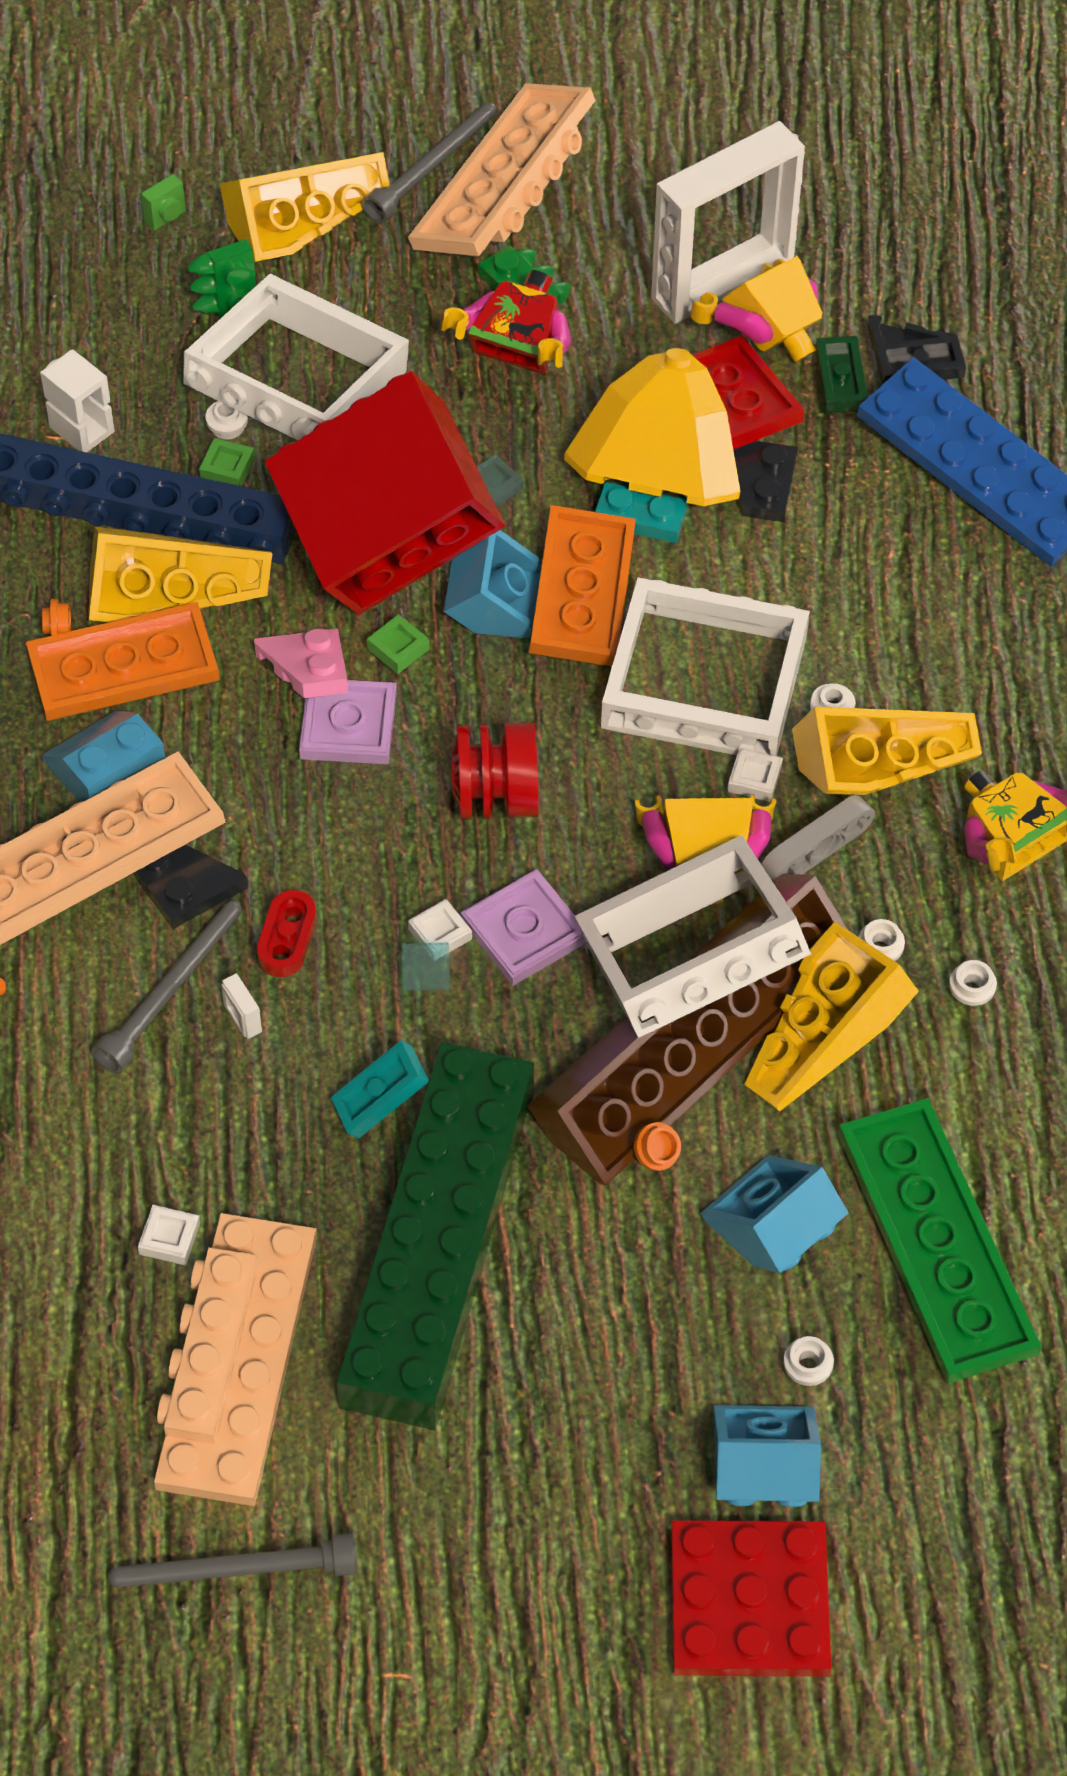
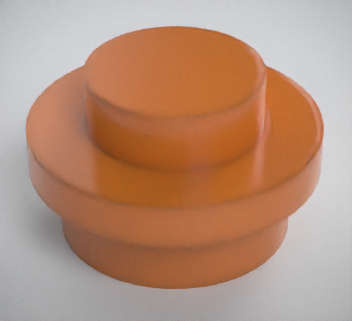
M51 599L50 608L42 609L43 634H51L52 636L71 631L70 603H59V599Z
M649 1123L643 1126L636 1134L634 1140L635 1156L639 1163L649 1170L660 1171L668 1169L676 1162L680 1155V1138L665 1123Z

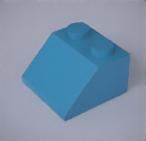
M499 530L452 559L444 612L477 634L531 639L542 559Z
M115 710L44 753L42 759L76 800L81 802L105 791L115 782L125 780L165 759L163 742L138 713Z
M768 1155L700 1214L707 1224L753 1266L781 1273L798 1264L801 1260V1255L816 1241L823 1240L831 1235L836 1228L835 1225L849 1212L823 1167Z
M714 1405V1481L717 1500H726L727 1503L735 1506H749L756 1501H777L778 1504L783 1506L799 1507L807 1502H819L821 1440L814 1407Z

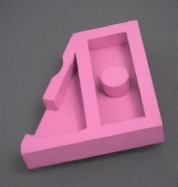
M313 629L305 633L254 639L256 657L259 660L269 659L274 664V673L283 681L290 682L293 685V689L303 698L348 693L347 675L338 629Z

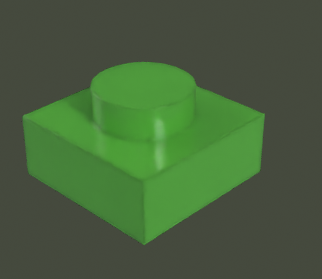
M174 174L141 193L144 222L153 230L175 220L179 215L186 212L183 183Z
M214 438L199 468L200 477L243 486L255 460L254 448Z
M398 614L367 638V649L395 673L399 674L429 650V638Z

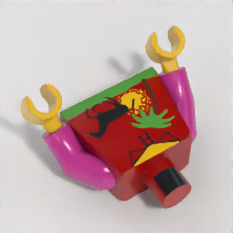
M539 270L529 271L523 286L503 281L495 291L488 292L464 309L454 307L446 309L440 328L441 331L450 328L455 329V338L462 340L465 332L469 330L468 335L474 353L542 375H546L550 360L555 361L556 368L562 367L563 356L571 345L567 318L559 311L557 298L547 294L552 279L546 273Z

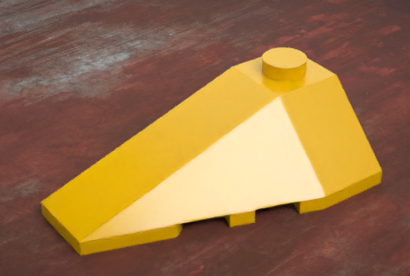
M383 152L220 184L227 223L238 241L247 239L253 249L254 262L291 255L297 252L308 242L332 230V227L348 217L363 210L362 199L374 188L390 186Z
M94 527L89 575L88 619L113 622L198 602L201 609L267 596L272 552L137 531Z
M814 707L792 728L798 769L824 794L867 795L978 758L982 754L975 713Z
M835 921L810 949L811 954L803 958L798 969L801 973L800 979L792 995L786 994L780 1007L784 1013L775 1032L767 1035L744 1084L750 1091L779 1112L889 1027L919 992L897 962Z

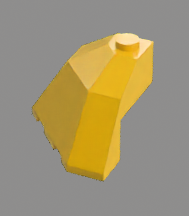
M672 348L664 353L649 355L610 384L565 452L564 460L587 481L603 484L608 479L629 482L628 490L658 497L662 496L663 490L685 495L687 497L686 503L703 507L736 500L740 496L727 411L707 368L685 349Z

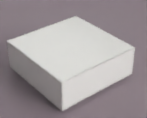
M739 748L729 779L728 792L746 797L755 795V799L770 802L780 775L783 758Z
M447 899L408 920V930L433 961L472 940V930Z
M236 973L222 980L224 1007L242 1035L249 1039L261 1033L259 1007L238 974Z
M152 1205L138 1245L139 1255L186 1266L200 1226L199 1215Z

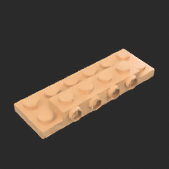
M525 83L408 236L413 250L480 256L490 241L505 242L512 232H519L524 223V215L531 206H538L541 203L543 190L550 180L560 178L564 161L570 154H577L579 152L582 138L577 124L595 102L591 88Z
M179 752L166 757L125 780L115 782L105 791L86 801L74 804L62 814L45 823H39L28 832L0 845V945L225 823L223 811Z
M220 1214L213 1246L208 1248L206 1260H196L194 1264L191 1288L198 1290L195 1304H185L182 1311L180 1333L187 1334L183 1350L175 1348L171 1355L169 1378L176 1379L172 1395L163 1394L159 1403L157 1423L164 1425L165 1439L154 1480L156 1490L255 1506L317 1240L316 1228Z

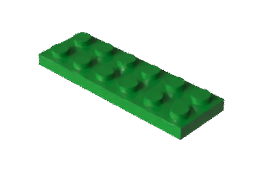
M929 1098L840 1124L838 1136L947 1384L1039 1355L1042 1348L1041 1343Z

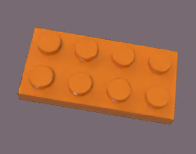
M555 505L550 506L529 653L612 667L621 636L636 519Z
M198 602L26 642L46 721L220 680L219 669Z

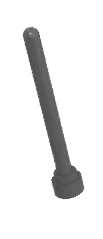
M492 102L484 103L389 187L374 188L361 202L368 218L377 224H384L396 213L399 204L398 200L495 116L497 112L495 104Z
M228 901L123 1027L119 1031H112L111 1034H104L93 1046L91 1053L103 1068L112 1073L120 1074L133 1059L132 1052L135 1049L134 1042L240 916L242 908L237 901Z
M354 1534L332 1535V1540L322 1541L321 1547L120 1566L111 1569L108 1574V1581L113 1587L120 1588L324 1567L325 1572L335 1571L336 1577L357 1575Z

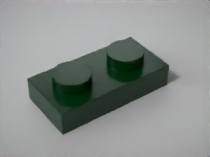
M858 336L816 338L815 352L825 413L858 411L859 405L868 398Z

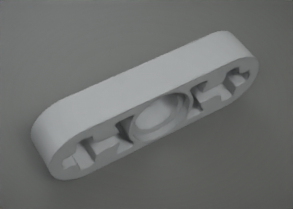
M852 795L775 847L765 857L761 865L772 882L777 880L782 874L803 875L863 833L873 821L875 810L859 795Z

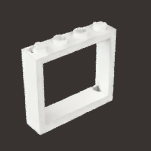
M780 121L657 183L651 299L674 324L690 317L693 302H700L701 295L704 293L712 292L720 301L743 283L758 276L763 263H769L772 266L775 260L782 259L788 261L794 257L805 146L798 140V135L791 133ZM765 173L760 234L691 269L695 208Z
M269 274L184 351L183 384L299 440L311 433L318 423L332 420L348 410L356 400L369 397L385 387L393 377L405 374L409 340ZM271 319L370 368L322 413L222 364V362L264 323Z
M637 577L602 701L601 728L737 755L739 748L777 756L807 637L810 611L797 609L790 605H776L756 601L749 597L730 596L711 592L703 588L695 589L669 584L662 580H648ZM644 613L788 641L769 720L623 692V686ZM757 739L765 740V741H769V742H768V743H766V742H761V741H757Z
M742 835L575 916L593 957L638 1038L811 954L797 918ZM741 868L744 869L743 871H741V872H739V873H737V874L734 873L735 871H737V870H739V869H741ZM751 884L755 886L775 917L774 920L632 989L611 952ZM608 933L609 936L605 938L602 937L603 935ZM796 947V949H794V950H792V951H790V952H788V953L785 952V951H788V950H790V949ZM654 1016V1018H652V1019H650V1020H648V1021H646V1022H644V1023H641V1021L646 1020V1019H648V1018Z

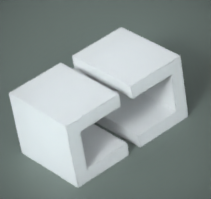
M72 349L59 359L50 362L40 372L44 397L48 400L46 402L49 426L76 450L88 452L115 432L112 409L108 405L110 396L107 376Z

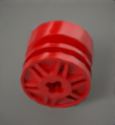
M487 723L480 724V744L471 745L468 724H457V734L451 750L452 790L460 811V819L472 820V799H482L483 819H490L494 798H503L508 818L538 817V765L535 723H504L501 743L492 744Z

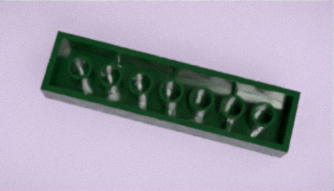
M441 1042L337 1380L339 1408L436 1431L529 1109L528 1105L534 1092V1062Z

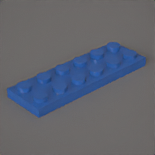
M913 357L859 405L857 416L1050 567L1067 553V474Z

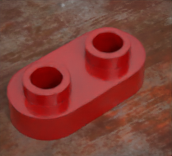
M287 890L278 894L271 902L257 945L259 965L264 972L271 976H291L304 963L317 922L315 902L307 893L300 890ZM292 916L301 918L296 922L287 921ZM281 954L288 956V958L283 960L274 959L277 955Z

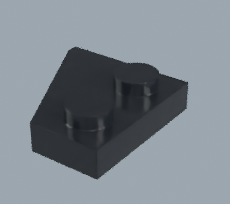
M868 315L867 329L882 384L913 357L943 380L965 377L967 366L958 335L939 330L929 331L923 326L907 322L905 329L881 324L882 316Z
M754 441L733 450L740 487L739 499H736L742 516L778 522L785 521L798 447Z
M187 845L132 873L172 929L248 889V879L244 873Z

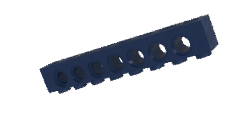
M0 433V502L7 503L13 507H26L44 511L54 516L80 519L94 525H107L129 531L271 551V562L284 565L297 530L281 496L278 494Z

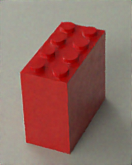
M412 370L406 374L393 377L382 389L369 397L356 400L345 412L332 420L319 423L311 433L296 442L282 446L274 456L265 460V464L323 588L358 615H361L506 527L445 401Z

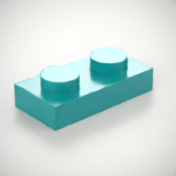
M605 482L595 512L636 519L634 534L677 543L687 513V500L667 495L658 497L628 490L629 487Z
M400 1040L334 1094L331 1099L347 1133L359 1139L425 1086L429 1080L413 1047Z

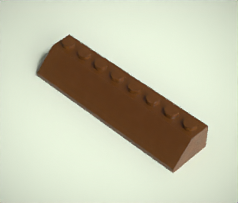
M782 874L773 882L797 918L809 950L834 921L847 929L815 875ZM759 895L686 962L774 920L775 917L762 897ZM794 947V948H792V949H790V950H788V951H785V952L788 953V952H790V951L796 949V947ZM803 958L640 1038L637 1037L628 1018H623L528 1105L529 1110L554 1146L600 1185L606 1186L636 1158L634 1140L636 1134L643 1126L655 1122L665 1123L669 1126L672 1125L777 1027L784 1013L780 1007L786 994L792 995L800 979L801 973L798 969ZM652 1016V1017H650V1018H648V1019H646V1020L641 1021V1023H644V1022H646V1021H648V1020L654 1018V1016Z

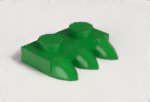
M247 239L209 251L196 258L187 267L188 271L202 275L190 286L191 291L204 294L192 305V309L206 314L217 313L219 319L256 287L253 249Z
M511 245L478 263V275L494 291L503 281L523 286L531 270H539L552 278L554 269L551 266L545 265L532 266L536 259V251L531 249L515 250ZM553 282L547 294L556 297L559 306L569 296L571 285L565 282Z

